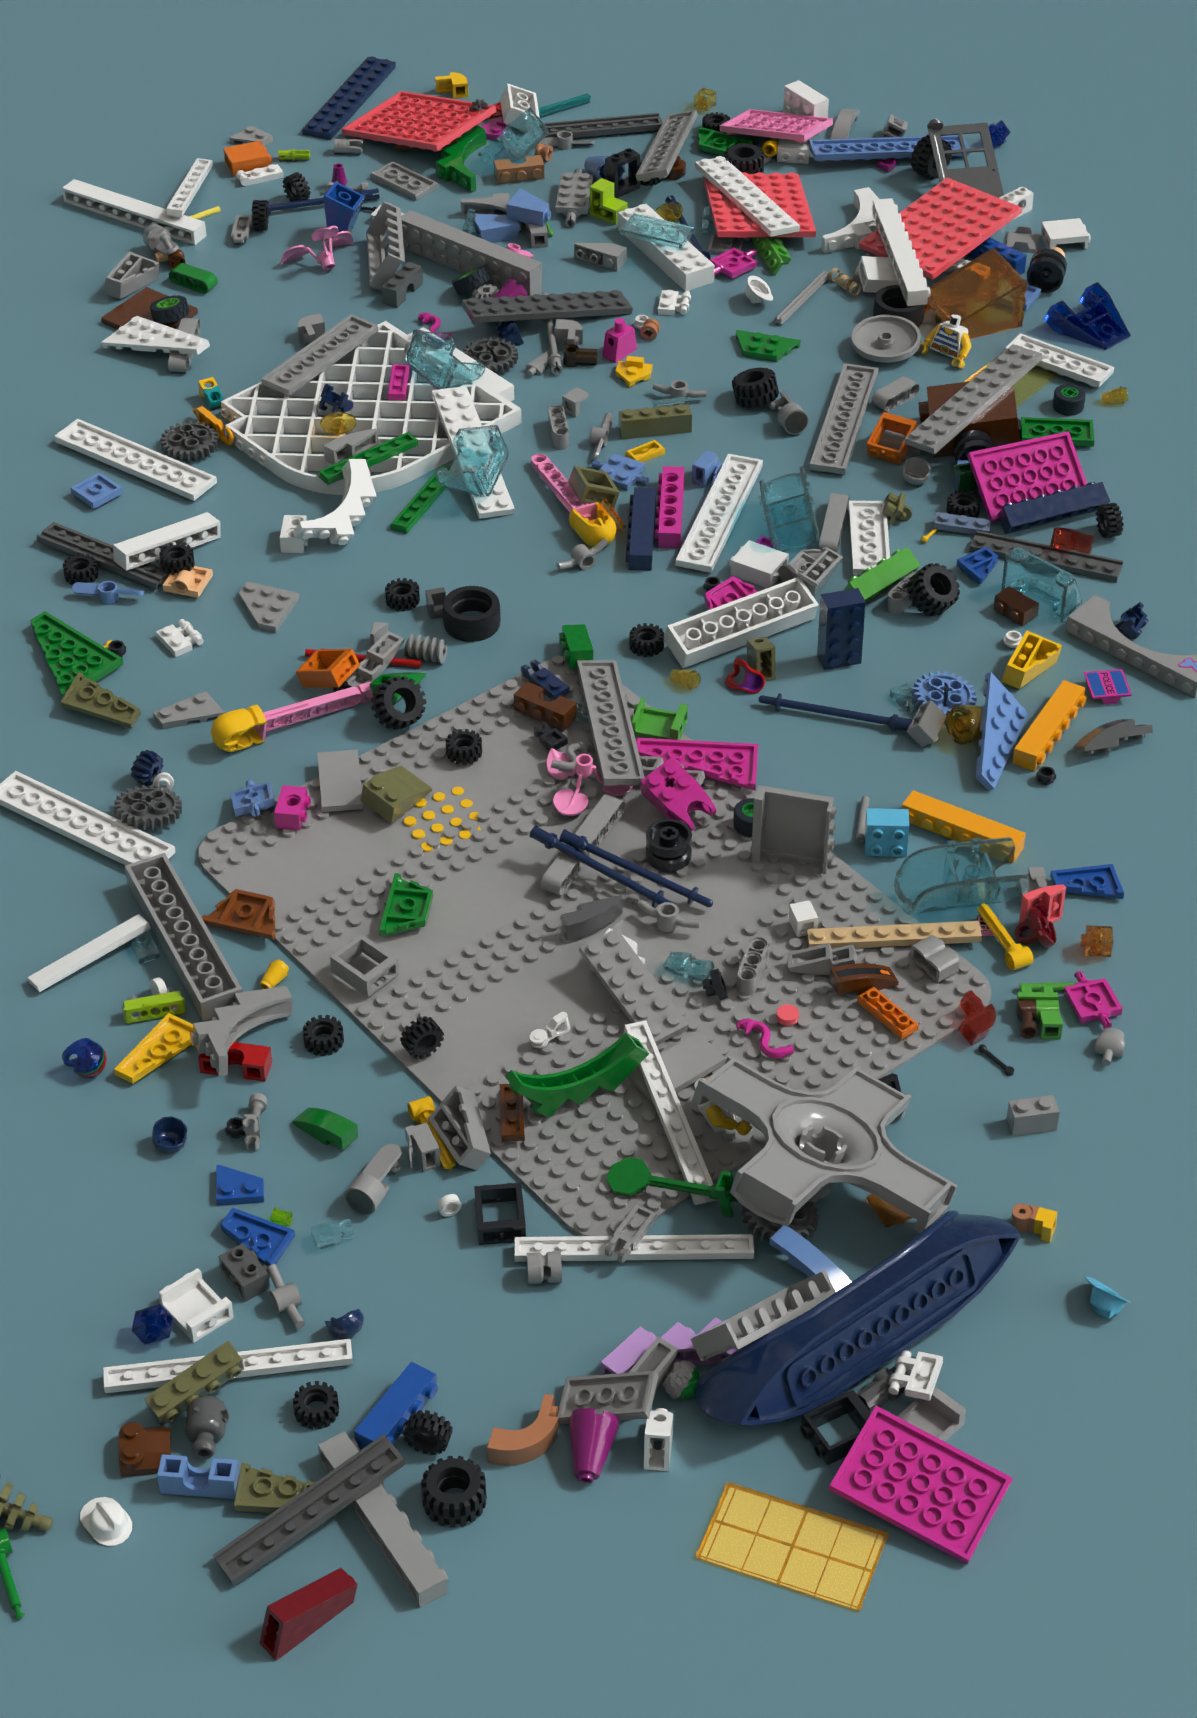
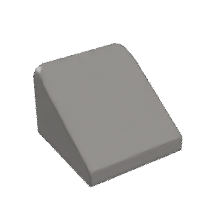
M373 623L370 632L371 647L389 631L388 623Z

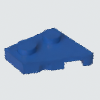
M986 546L957 559V566L978 584H982L997 564L998 555Z
M217 1165V1205L264 1202L263 1178Z

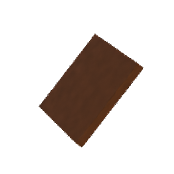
M145 287L101 317V321L115 329L124 326L136 316L153 321L150 311L151 303L160 298L167 297V295ZM188 304L190 313L185 318H192L198 314V309ZM181 320L160 324L176 329L179 327Z

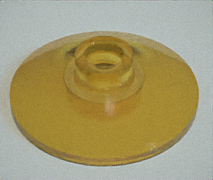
M669 202L659 206L655 212L668 224H671L681 217L683 208L677 202Z
M334 412L324 416L321 419L320 426L326 433L341 435L351 432L356 427V419L349 413Z

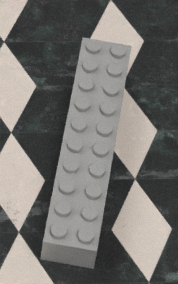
M411 210L401 216L405 250L464 274L485 266L491 278L486 283L498 288H502L508 280L515 279L517 281L515 284L518 286L521 284L528 296L543 292L541 262Z
M162 853L126 865L125 871L128 886L202 1021L214 1017V1008L232 1006V1002H235V993L242 992V988L166 854Z

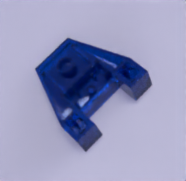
M1099 282L1087 287L1079 300L1086 309L1075 314L1062 300L1050 306L1043 319L1054 332L1104 350L1115 346L1131 336L1112 298Z

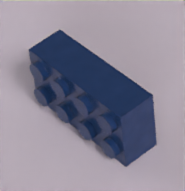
M859 588L820 595L817 656L824 670L861 664L866 602Z

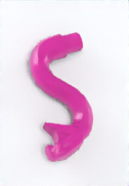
M427 312L418 314V320H422V324L434 322L429 328L430 332L444 341L452 339L451 332H435L441 325V321L437 316Z
M742 1019L736 1023L737 1030H745L746 1036L752 1030L761 1032L759 1046L766 1056L780 1059L794 1053L792 1045L770 1048L768 1043L771 1034L768 1026L764 1023L753 1021L752 1019Z

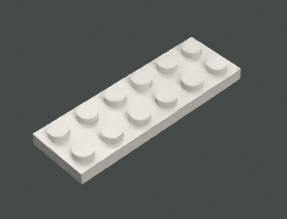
M1021 333L1005 347L1006 350L1014 344L1042 353V360L1036 364L1037 366L1045 370L1054 371L1059 375L1073 378L1075 381L1087 383L1092 387L1099 388L1114 372L1113 366Z
M849 501L853 575L861 576L866 568L870 566L874 568L881 559L885 557L886 559L890 558L887 516L882 513V509L886 505L884 501Z

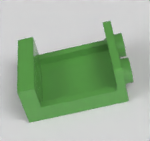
M641 698L639 704H636L634 707V717H630L635 738L680 740L688 721V705L680 703L678 711L674 712L646 707L645 698Z

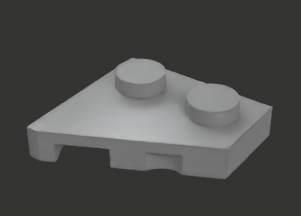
M248 126L229 137L232 144H235L236 141H242L243 144L260 141L263 146L274 142L272 135L254 126Z

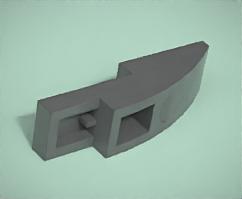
M1135 719L1115 720L1103 724L1086 734L1074 745V750L1082 751V754H1093L1096 749H1099L1100 752L1112 751V747L1119 746V741L1128 740V736H1133L1134 739L1145 738V734L1153 733V726L1147 724L1135 725Z

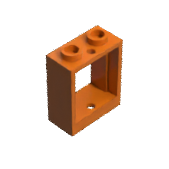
M883 412L867 442V455L901 465L910 448L909 445L905 444V439L899 451L878 445L885 430L900 433L907 437L917 428V421Z
M319 649L296 671V674L303 688L340 687L360 664L353 649Z

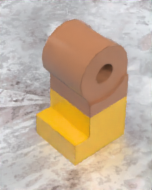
M1022 1203L1015 1205L1012 1208L1011 1225L1019 1232L1029 1231L1039 1234L1042 1241L1050 1243L1056 1227L1057 1211Z

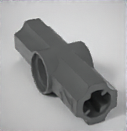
M895 1366L890 1370L884 1368L879 1371L874 1377L873 1382L857 1393L870 1412L873 1411L875 1406L879 1407L888 1399L895 1401L904 1392L906 1387L900 1388L896 1395L888 1391L890 1387L889 1379L895 1373ZM912 1370L906 1371L905 1375L910 1376Z

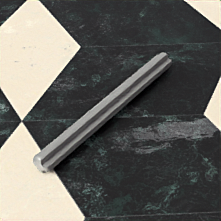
M823 270L775 317V323L782 325L829 279V272Z

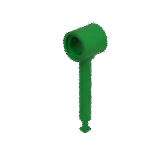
M3 1528L0 1529V1575L11 1609L15 1610L16 1613L14 1618L20 1620L25 1614L20 1611L22 1605L6 1558L8 1554L13 1553L7 1530Z

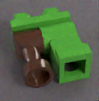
M1020 986L1016 1000L1017 1017L1023 1020V1023L1020 1025V1035L1024 1038L1035 1037L1038 1034V1029L1033 1019H1038L1041 1039H1061L1063 1021L1060 1017L1058 992H1053L1051 986L1041 987L1040 992H1032V988L1029 986ZM1045 1027H1054L1056 1031L1048 1033L1045 1031Z

